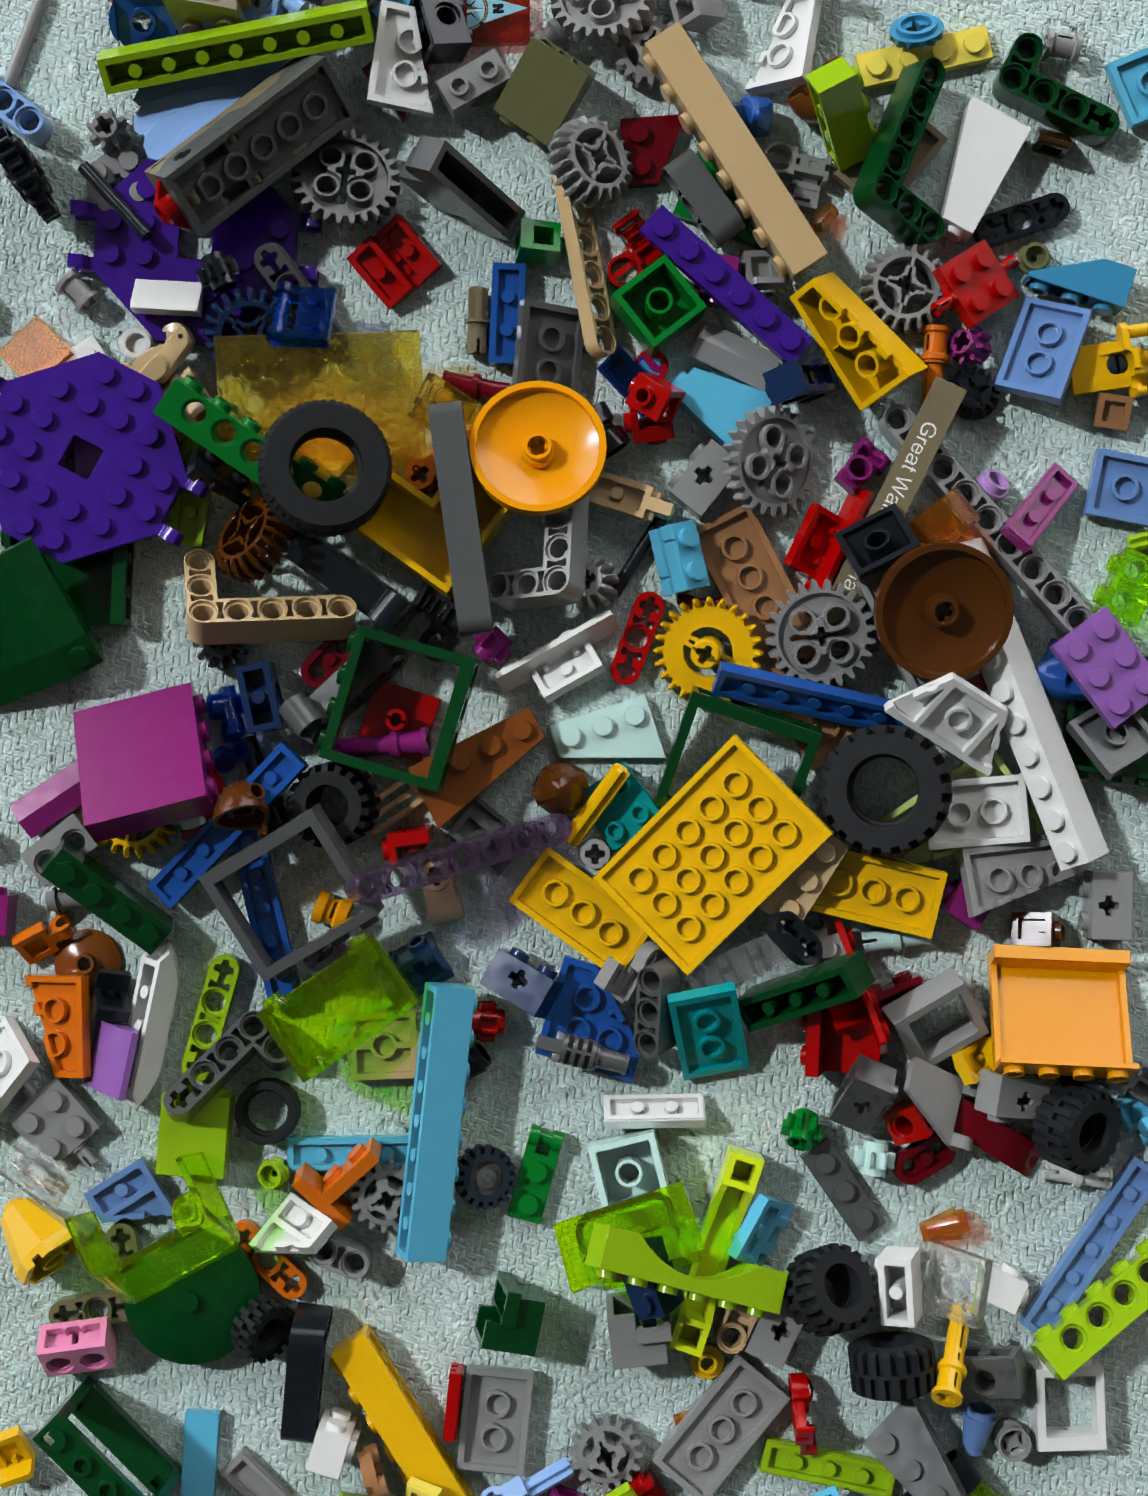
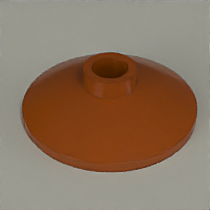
M96 929L76 931L74 936L60 943V950L55 954L54 966L56 974L89 975V996L98 969H122V956L117 943L108 934ZM83 957L90 960L91 965L88 970L80 966V960Z

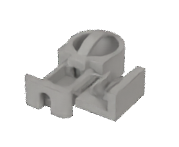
M783 141L770 143L764 151L765 156L767 157V154L770 152L779 151L788 158L789 163L786 164L768 161L781 180L791 181L790 185L794 186L793 195H790L801 212L813 216L817 210L820 189L824 187L829 178L828 169L832 162L831 155L827 154L825 159L800 154L798 153V146L790 145Z
M654 941L645 942L636 951L627 971L623 969L625 967L623 964L608 956L593 983L603 990L612 993L613 997L624 1006L635 1010L638 972L647 966L649 959L655 953V959L651 964L670 957Z

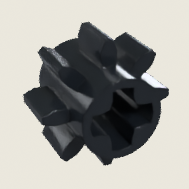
M214 251L200 259L202 268L197 269L196 274L204 289L211 287L213 293L218 294L236 286L237 283L234 277L241 273L232 255L225 257L223 251Z

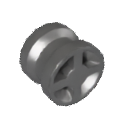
M555 18L549 20L545 28L541 30L535 29L530 32L531 38L532 36L542 35L564 51L569 50L571 47L566 33Z

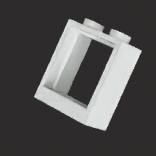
M1092 1356L1069 1376L1090 1377L1092 1425L1046 1427L1045 1378L1055 1377L1039 1357L1036 1360H1028L1031 1366L1030 1371L1032 1372V1376L1029 1378L1031 1442L1038 1452L1107 1450L1104 1367Z

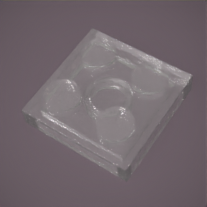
M930 1241L922 1289L923 1310L972 1329L983 1328L993 1260L940 1241Z

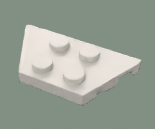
M953 672L889 700L884 704L885 713L987 776L991 774L994 752L998 750L1001 740L1000 731L1004 727L1008 715L1004 704Z

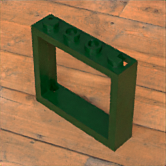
M358 625L356 632L352 631L347 641L346 651L350 652L347 663L340 666L337 674L336 683L340 684L337 697H332L328 704L326 716L330 717L327 730L321 731L317 741V750H320L319 757L442 793L480 662L472 657ZM368 639L460 666L427 778L334 751Z
M693 685L660 779L653 805L659 806V809H661L673 797L668 795L698 707L807 743L791 786V790L800 798L823 736L822 728L743 701L712 695V691Z
M90 1375L62 1402L32 1439L88 1496L145 1495L68 1419L71 1413L152 1493V1496H169L182 1474V1467ZM83 1400L85 1404L80 1407L78 1404ZM47 1433L54 1440L51 1446L43 1439ZM156 1475L162 1479L159 1485L153 1480Z

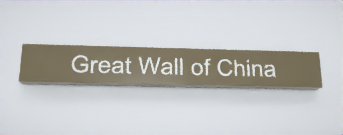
M938 376L935 377L867 517L893 503H896L900 512L905 517L967 390ZM845 559L832 589L839 582L844 584L843 594L854 589L857 592L853 600L854 602L863 597L856 585L857 580ZM841 607L831 608L827 613V621L830 623L839 622L843 617V609ZM849 627L834 632L845 634L848 632Z

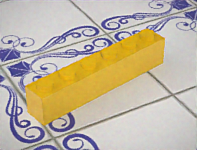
M369 1323L334 1344L330 1353L332 1357L330 1358L331 1366L339 1377L343 1375L349 1384L348 1392L356 1405L361 1404L367 1413L365 1418L371 1431L374 1434H380L385 1443L383 1448L388 1459L392 1463L397 1462L403 1472L401 1477L405 1486L411 1477H415L443 1488L441 1496H474V1493L459 1469H456V1464Z

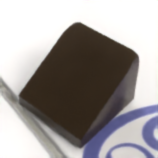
M1038 127L1031 150L1063 159L1071 149L1072 141L1067 134Z

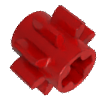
M478 1000L477 1010L472 1018V1029L474 1034H476V1040H479V1042H495V1034L504 1033L505 1011L504 1009H496L497 1003L494 1001Z

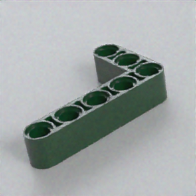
M928 57L907 65L902 69L852 193L855 205L863 213L908 247H913L914 244L921 246L937 242L942 238L945 230L942 217L902 185L944 83L945 69L942 62L936 57Z

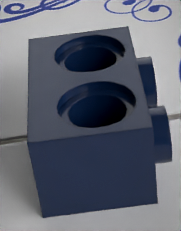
M828 358L794 359L763 373L766 383L765 391L771 400L772 406L808 404L840 390L834 368Z

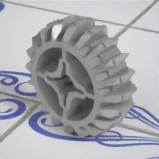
M583 115L564 123L552 136L553 140L547 147L551 153L546 160L553 165L549 173L557 177L555 186L561 185L565 190L563 197L571 195L573 196L574 205L583 203L585 209L595 207L597 210L609 204L612 205L619 200V197L626 193V190L629 189L628 184L633 179L629 172H631L634 165L627 160L631 152L626 151L623 147L626 140H619L616 136L617 129L609 130L607 121L599 123L596 116L587 119Z
M900 243L897 253L891 245L887 246L885 255L877 252L873 257L875 263L867 262L864 267L867 273L862 274L859 279L862 284L866 285L858 290L859 296L868 297L863 302L869 308L871 307L872 311L885 324H890V329L894 333L898 326H901L903 335L909 334L911 326L916 333H919L923 330V323L925 325L933 324L935 322L933 317L935 315L933 313L941 308V306L931 311L930 306L933 302L943 297L941 287L932 274L941 261L937 258L930 262L928 258L931 251L928 249L923 255L918 254V244H914L910 252H907L905 243ZM905 266L899 276L889 275L888 278L880 276L882 272L890 267ZM916 270L923 275L929 289H927V285L917 280ZM907 277L905 285H907L906 291L908 293L901 301L902 288L900 287V285L904 282L905 278ZM878 289L881 290L882 294L890 297L892 309L883 302ZM920 300L928 302L927 306L918 312L903 313L907 303H919Z

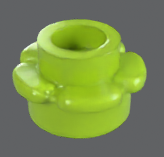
M271 1157L270 1160H264L257 1172L258 1181L266 1189L280 1190L285 1187V1182L289 1180L290 1170L281 1158Z

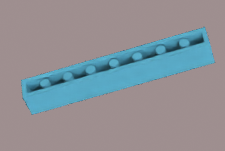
M425 982L396 1244V1253L406 1262H446L447 1250L451 1248L452 1243L449 1229L450 1219L455 1213L454 1183L459 1178L457 1155L458 1149L461 1148L463 1142V1134L460 1128L462 1115L465 1114L467 1105L464 1091L465 1082L468 1081L470 1076L468 1054L469 1048L473 1045L474 1041L472 1018L478 1005L475 994L476 989L461 983Z

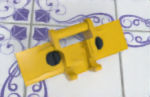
M1126 322L1118 323L1116 326L1117 341L1082 346L1070 378L1073 396L1115 389H1127L1132 397L1148 395V350H1141V347L1133 348L1130 340L1131 338L1148 336V322L1127 325Z

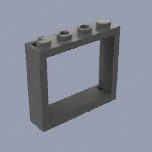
M320 803L198 877L264 982L274 976L278 981L295 970L292 965L302 959L305 964L313 961L323 953L321 948L329 943L333 947L340 945L351 937L349 932L358 926L362 931L379 921L377 915L385 907ZM310 826L363 910L276 962H273L222 882V879Z

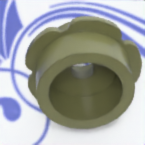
M1031 242L1027 246H1022L1017 254L1019 259L1018 266L1024 273L1045 269V266L1050 263V254L1047 247L1038 242ZM1031 256H1035V257H1036V261H1035V262H1032V261H1031V259H1030Z

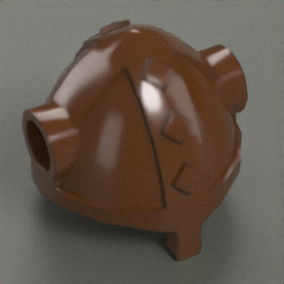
M560 761L550 763L541 770L536 777L532 792L538 807L540 806L550 814L563 816L572 814L580 809L586 800L588 788L590 787L583 770L581 771L571 763Z
M235 781L229 787L226 786L223 792L216 798L217 801L212 817L213 826L225 830H258V836L264 838L267 834L270 812L264 799L265 790L263 786L259 783H250L248 781ZM227 813L233 814L234 819L229 818Z

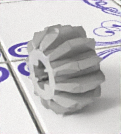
M588 554L586 555L585 590L582 598L576 602V608L581 611H585L589 607L592 612H598L599 602L606 607L610 606V602L607 599L608 595H618V591L611 587L620 582L619 577L612 574L615 567L610 562L605 563V559L602 556L597 555L592 560Z

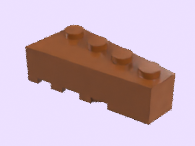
M530 707L457 743L442 793L417 786L438 829L443 827L545 739ZM433 756L409 767V772L427 778Z

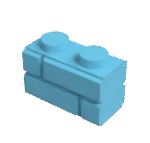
M695 520L668 524L648 532L664 597L710 586Z

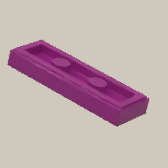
M1055 462L1047 469L999 532L1025 554L1032 548L1080 484Z

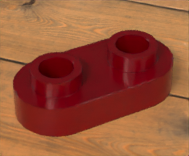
M348 639L323 641L304 661L301 668V676L308 686L317 689L348 660L349 651L344 654L337 652V645L340 642L347 643ZM318 666H323L325 675L323 678L317 679L314 676V670Z
M935 1132L929 1138L915 1141L897 1152L895 1168L892 1171L904 1184L915 1185L952 1163L957 1152L950 1150ZM939 1142L940 1149L937 1152H932V1146ZM907 1160H912L911 1167L903 1169L904 1163Z

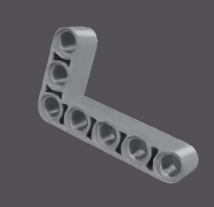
M589 494L578 504L567 510L545 515L543 567L491 574L487 578L490 602L505 611L513 612L571 605L582 598L586 577Z

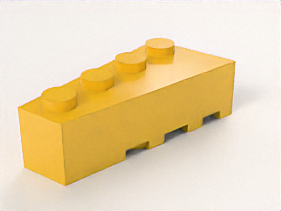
M833 271L811 279L789 297L860 411L881 402L928 368Z

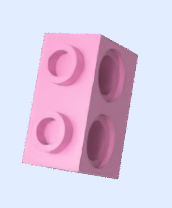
M108 1316L40 1325L36 1355L47 1377L115 1368L118 1338Z

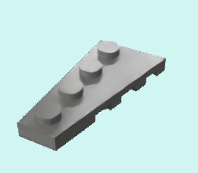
M1048 839L967 848L957 851L969 918L1093 868L1092 862L1061 871Z

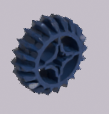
M247 286L246 297H242L239 288H234L233 293L236 299L230 301L228 295L223 293L221 298L226 304L223 308L218 303L213 302L211 304L212 309L218 315L217 317L211 314H206L205 316L207 322L214 324V327L203 328L204 335L214 336L213 339L205 342V346L207 349L218 348L211 354V359L217 361L224 357L220 365L223 371L234 365L232 369L234 377H238L243 368L245 369L247 380L252 379L254 369H257L260 378H265L266 373L263 367L269 366L273 373L277 372L278 369L273 361L277 358L283 364L287 362V358L281 353L282 349L287 352L293 351V346L285 342V339H294L296 334L294 331L285 330V328L292 326L294 320L292 318H281L289 310L285 305L275 309L279 302V298L276 295L272 296L268 302L265 301L267 297L265 289H261L258 297L255 298L252 286ZM246 306L261 308L258 313H255L248 319H242L232 313ZM270 315L274 318L277 328L276 340L273 345L263 336V328L267 324L266 320ZM225 321L236 330V338L229 351L222 342V327ZM236 323L243 328L248 326L249 329L251 325L255 326L254 331L263 343H260L257 339L251 340L249 338L248 341L243 340L245 336ZM252 347L266 352L265 355L256 359L238 358L240 354H244L246 350Z

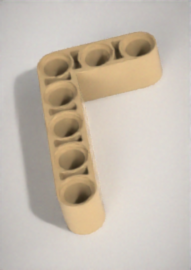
M192 549L184 556L187 633L189 639L196 644L217 645L348 639L350 633L355 630L357 605L351 597L346 595L218 599L214 556L205 549Z

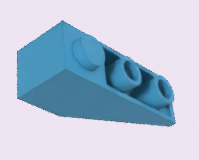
M1099 259L1029 271L1022 279L1021 285L1029 287L1028 290L1034 294L1046 296L1049 293L1061 297L1060 301L1067 305L1079 306L1082 304L1091 307L1094 313L1108 317L1116 315L1125 307L1137 269L1108 259Z

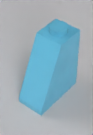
M696 367L688 374L682 371L672 382L673 385L686 392L679 408L722 447L723 444L733 442L728 431L738 430L735 421L745 419V412L755 411L756 407L772 406L771 400L765 391Z

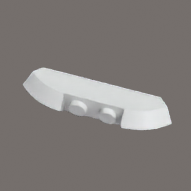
M171 942L159 945L152 955L145 952L141 957L131 1005V1014L127 1026H132L139 1033L125 1102L135 1111L147 1099L156 1085L164 1064V1052L168 1046V1033L171 1019L175 1013L174 1005L180 985L178 958Z

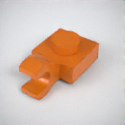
M67 911L61 912L52 919L47 927L40 921L11 936L12 945L28 964L32 965L59 951V941L69 939L76 934V931L70 925L73 919Z

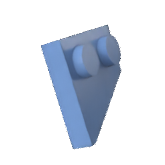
M144 1156L84 1194L101 1223L117 1222L120 1219H144L145 1217L158 1215L172 1216L178 1211Z

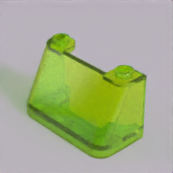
M363 932L347 943L351 949L345 955L290 993L282 996L278 991L261 1003L264 1009L258 1012L257 1015L303 1083L324 1071L423 1002L415 988L373 933L367 936Z

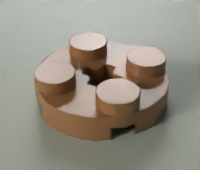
M368 1443L356 1447L358 1462L368 1496H390L376 1443Z

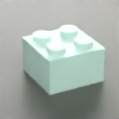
M645 1128L589 1142L587 1149L604 1215L670 1199L671 1191L655 1128Z

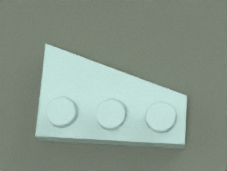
M645 694L550 725L560 758H666Z

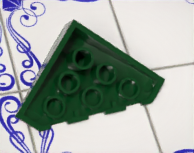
M30 536L0 552L1 707L71 679L104 661L102 644L33 538Z

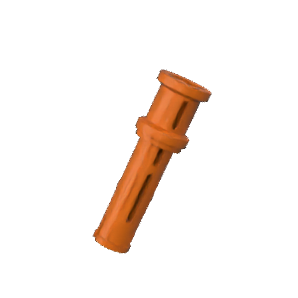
M938 324L924 325L921 331L925 334L924 350L923 354L920 355V359L928 366L923 371L921 405L935 377L938 376L944 379L945 366L950 362L947 348L948 335L952 333L951 326Z

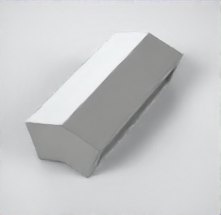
M706 321L689 355L762 391H765L766 384L763 373L776 368L780 362V359L771 351L709 321Z

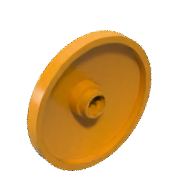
M528 381L505 388L483 406L473 423L470 433L469 453L471 466L482 489L501 506L525 515L541 516L555 514L578 504L596 486L606 461V435L596 410L582 395L558 383Z

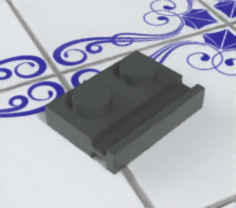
M478 796L446 835L497 877L502 874L530 839Z

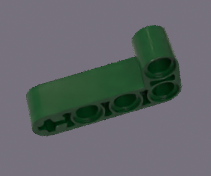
M1030 32L1018 36L993 82L992 94L995 99L1090 147L1097 148L1105 145L1119 129L1120 119L1117 112L1034 71L1043 54V41L1038 35ZM1018 49H1026L1030 52L1032 58H1023ZM1003 79H1012L1017 84V88L1007 87ZM1034 93L1044 95L1047 103L1038 102L1034 97ZM1064 108L1073 109L1077 118L1067 116ZM1085 117H1088L1089 119L1086 121V123H1082ZM1099 124L1103 126L1102 131L1098 129Z

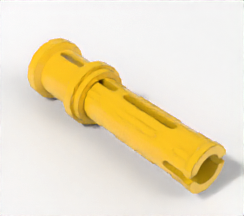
M954 1304V1306H951L943 1358L936 1364L937 1384L931 1391V1398L934 1402L949 1408H955L962 1404L961 1384L967 1376L964 1356L973 1311L965 1304Z

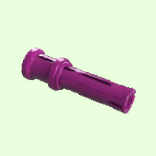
M421 727L420 731L401 732V730L390 731L389 735L338 738L334 751L353 757L391 755L392 758L402 759L403 755L414 754L430 757L432 751L431 734L428 727Z

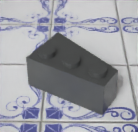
M919 1398L901 1401L863 1442L912 1496H968L951 1461L946 1456L936 1436L937 1434L921 1406Z

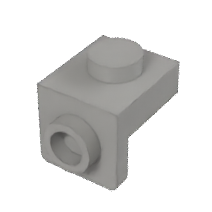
M744 250L739 255L741 275L766 298L774 296L785 284V276H778L771 264L773 257L768 250Z

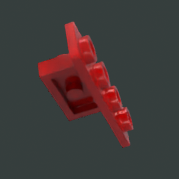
M858 489L853 494H848L838 515L819 504L811 503L783 562L786 566L808 578L804 585L806 590L810 589L811 579H815L818 586L822 587L825 579H829L832 582L833 578L839 573L840 563L844 554L834 533L860 521L866 515L869 509V502L873 496L872 492Z
M841 920L834 922L835 934L838 933L845 953L853 952L852 949L856 948V942L851 929L845 930ZM873 989L866 990L857 999L827 1008L836 1034L869 1024L880 1054L887 1052V1041L891 1040V1034L886 1021L879 1022L875 1010L880 1009Z

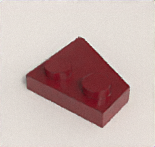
M678 115L620 119L621 140H626L623 147L626 151L631 152L627 160L634 165L631 172H629L633 177L630 184H628L629 189L659 186L663 176L661 168L667 165L682 129Z

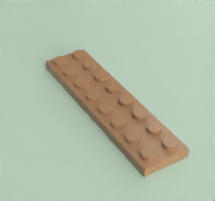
M741 505L697 528L705 564L721 598L726 600L728 610L734 604H737L738 610L736 615L740 616L748 613L749 617L745 624H757V628L751 635L762 637V641L754 645L755 648L764 651L762 656L754 657V660L762 665V668L759 670L785 675L787 666L780 670H777L775 667L780 657L770 658L768 654L775 646L767 645L765 639L774 636V634L767 631L765 625L775 624V620L768 614L769 611L779 613L781 610L775 601L778 599L786 603L789 600L785 592L787 589L794 595H796V592L756 514H752V509H743ZM797 613L793 618V626L797 628L805 627L810 621L807 613ZM817 633L813 635L797 634L792 635L790 637L791 641H795L800 638L815 636V638L820 642ZM810 645L802 646L797 652V659L801 661L809 660L814 654L813 647ZM830 679L831 686L845 689L844 685L840 686L835 679ZM779 710L782 715L822 728L823 736L810 771H814L826 764L828 760L826 757L831 750L838 746L839 741L853 734L856 730L862 729L860 727ZM795 740L803 755L807 743Z

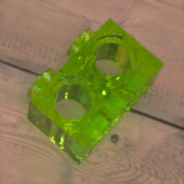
M1126 547L1110 556L1105 571L1109 573L1105 583L1099 584L1094 593L1092 602L1096 604L1092 612L1095 613L1102 607L1107 606L1119 624L1130 628L1139 625L1148 604V556ZM1128 562L1134 564L1138 570L1135 580L1129 578L1125 572ZM1115 593L1120 594L1125 600V606L1122 610L1116 609L1112 603Z

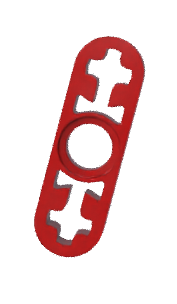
M655 592L641 593L634 602L610 668L611 676L618 684L630 685L640 676L664 611V602ZM648 598L655 600L654 606L658 608V612H651L647 623L654 624L652 629L642 623L632 622L634 617L641 620L644 609L639 604L640 602L646 603ZM634 629L644 631L647 636L646 644L641 648L632 647L627 640L630 631ZM622 648L633 654H642L640 661L635 657L633 658L631 668L635 670L634 676L628 675L626 679L620 678V671L616 669L617 664L623 665L627 658V654H621Z

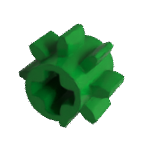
M799 1108L794 1111V1114L788 1112L787 1119L783 1120L780 1133L788 1136L787 1144L791 1148L798 1151H808L812 1146L818 1147L819 1141L823 1138L825 1125L818 1124L819 1117L814 1111Z

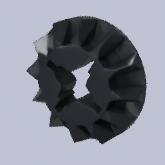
M978 366L971 367L970 369L963 368L951 378L949 382L967 390V392L970 390L969 384H972L975 389L985 387V390L978 396L979 402H976L973 397H966L962 400L956 412L957 416L965 420H981L989 416L996 409L1001 394L1000 391L995 390L994 384L996 380L990 371L980 369Z

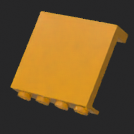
M993 945L987 955L993 1072L1004 1073V1076L1009 1078H1019L1025 1076V1074H1038L1041 1079L1073 1076V1079L1077 1081H1090L1094 1077L1108 1078V1081L1113 1083L1126 1082L1140 1069V1064L1133 1063L1125 977V970L1131 964L1130 951Z

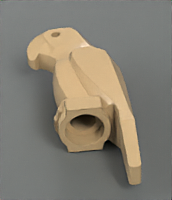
M174 322L164 326L162 332H166L167 337L164 344L157 345L143 352L133 363L121 362V364L158 382L161 386L168 383L169 379L179 371L195 344L193 334L182 323Z

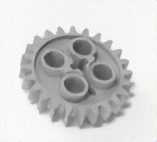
M550 0L553 18L559 22L567 37L574 34L576 43L581 42L586 37L588 46H592L596 39H600L602 47H605L609 38H612L615 44H619V36L622 34L631 39V29L634 28L642 31L641 20L651 21L650 11L657 10L656 0Z
M779 405L756 407L755 411L745 412V419L735 421L738 430L728 431L733 442L723 444V447L730 451L729 456L721 458V461L729 464V468L723 471L722 475L731 476L732 479L726 487L727 489H737L733 499L743 500L742 508L752 509V514L763 516L787 515V510H797L796 502H806L803 491L814 490L809 480L818 478V475L812 471V467L820 465V461L813 459V454L819 451V447H811L810 443L816 436L815 434L805 433L809 423H799L801 415L799 413L791 414L790 408H779Z
M811 579L810 589L807 590L799 582V593L796 595L787 589L785 592L789 600L786 603L778 599L775 601L781 609L779 613L772 611L768 613L775 620V624L765 625V629L774 634V636L766 638L765 643L775 646V648L768 652L770 658L780 657L775 664L777 670L787 666L786 676L793 677L797 674V678L809 679V681L817 683L822 681L826 685H830V679H835L840 686L843 685L842 675L845 673L854 679L855 675L852 668L854 666L862 669L865 668L860 660L861 656H872V653L865 648L866 644L876 643L873 637L867 635L868 632L875 630L874 624L865 622L873 616V613L869 610L861 611L866 601L861 598L853 602L857 593L854 589L843 594L844 584L839 582L832 589L829 579H825L822 587L818 586L815 579ZM834 607H841L843 609L842 619L836 623L828 622V611ZM799 612H807L810 615L809 623L802 628L793 626L794 616ZM818 627H822L826 632H834L846 627L850 628V632L845 634H824L823 640L820 642L815 636H808L795 641L790 640L792 635L818 633ZM842 640L847 642V650L843 655H831V647L836 641ZM802 646H812L814 654L809 660L801 661L797 659V652Z

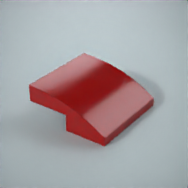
M398 213L374 237L369 236L346 258L389 310L404 301L444 266L406 219Z

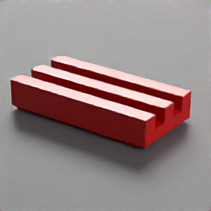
M459 1363L451 1364L442 1439V1441L454 1442L458 1432L465 1366Z

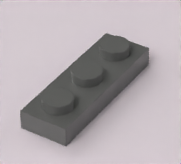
M828 1137L818 1143V1147L812 1146L810 1150L800 1155L858 1241L886 1223Z

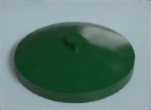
M186 1226L167 1231L145 1246L129 1269L124 1285L123 1299L125 1314L131 1330L149 1351L170 1362L199 1365L218 1360L236 1349L230 1339L233 1337L230 1333L231 1327L237 1326L233 1323L235 1316L240 1318L242 1315L239 1312L242 1306L246 1309L249 1307L247 1301L251 1298L256 1301L257 1296L262 1293L256 1265L249 1253L239 1242L213 1228Z

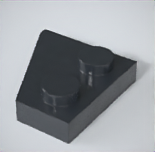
M197 444L190 453L186 477L194 482L200 476L211 482L209 486L211 491L226 497L231 502L242 507L251 498L252 484L250 479L238 470L232 469L222 459L201 445Z

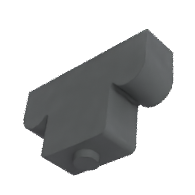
M422 135L417 145L413 147L398 176L435 209L464 217L472 227L495 238L511 242L520 220L525 214V211L443 139Z

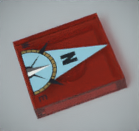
M463 0L467 27L471 28L473 34L472 47L525 46L529 44L531 40L530 0Z

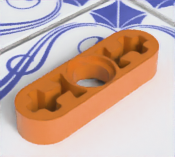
M241 1219L234 1223L228 1235L239 1242L237 1240L239 1236L237 1229L242 1232L248 1229L251 1232L248 1237L251 1241L261 1228L250 1219ZM244 1240L242 1243H240L241 1246L249 1253V1251L252 1249V1247L249 1245V1242L247 1240ZM256 1251L253 1255L249 1253L256 1265L258 1274L279 1294L287 1299H296L303 1295L309 1284L308 1273L289 1254L275 1253L278 1258L277 1264L274 1267L267 1268L259 1261L260 1253ZM283 1263L288 1265L283 1271L290 1278L297 1275L300 1278L298 1282L299 1289L296 1286L289 1289L286 1286L288 1279L282 1273L278 1278L274 1276Z

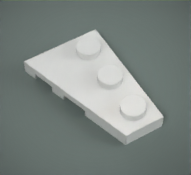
M823 0L785 1L772 29L775 36L768 51H762L757 61L760 65L755 79H749L745 87V91L749 95L757 96L807 84L805 75L811 72Z

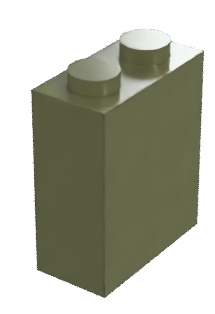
M532 36L493 110L501 115L499 119L504 124L514 129L520 127L528 133L527 138L532 143L544 148L545 145L549 146L553 140L552 136L564 123L572 119L597 72L544 36Z

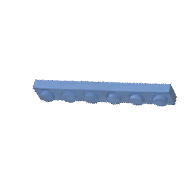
M1134 1155L1130 1156L1112 1182L1110 1190H1107L1018 1319L1020 1324L1035 1333L1046 1323H1049L1051 1326L1061 1318L1058 1313L1072 1301L1077 1303L1148 1199V1165Z

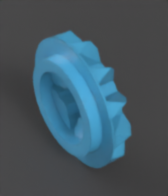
M927 13L907 14L891 24L889 29L890 41L895 42L896 47L899 48L906 46L908 50L912 48L922 50L924 46H934L936 41L943 38L944 24L938 17Z

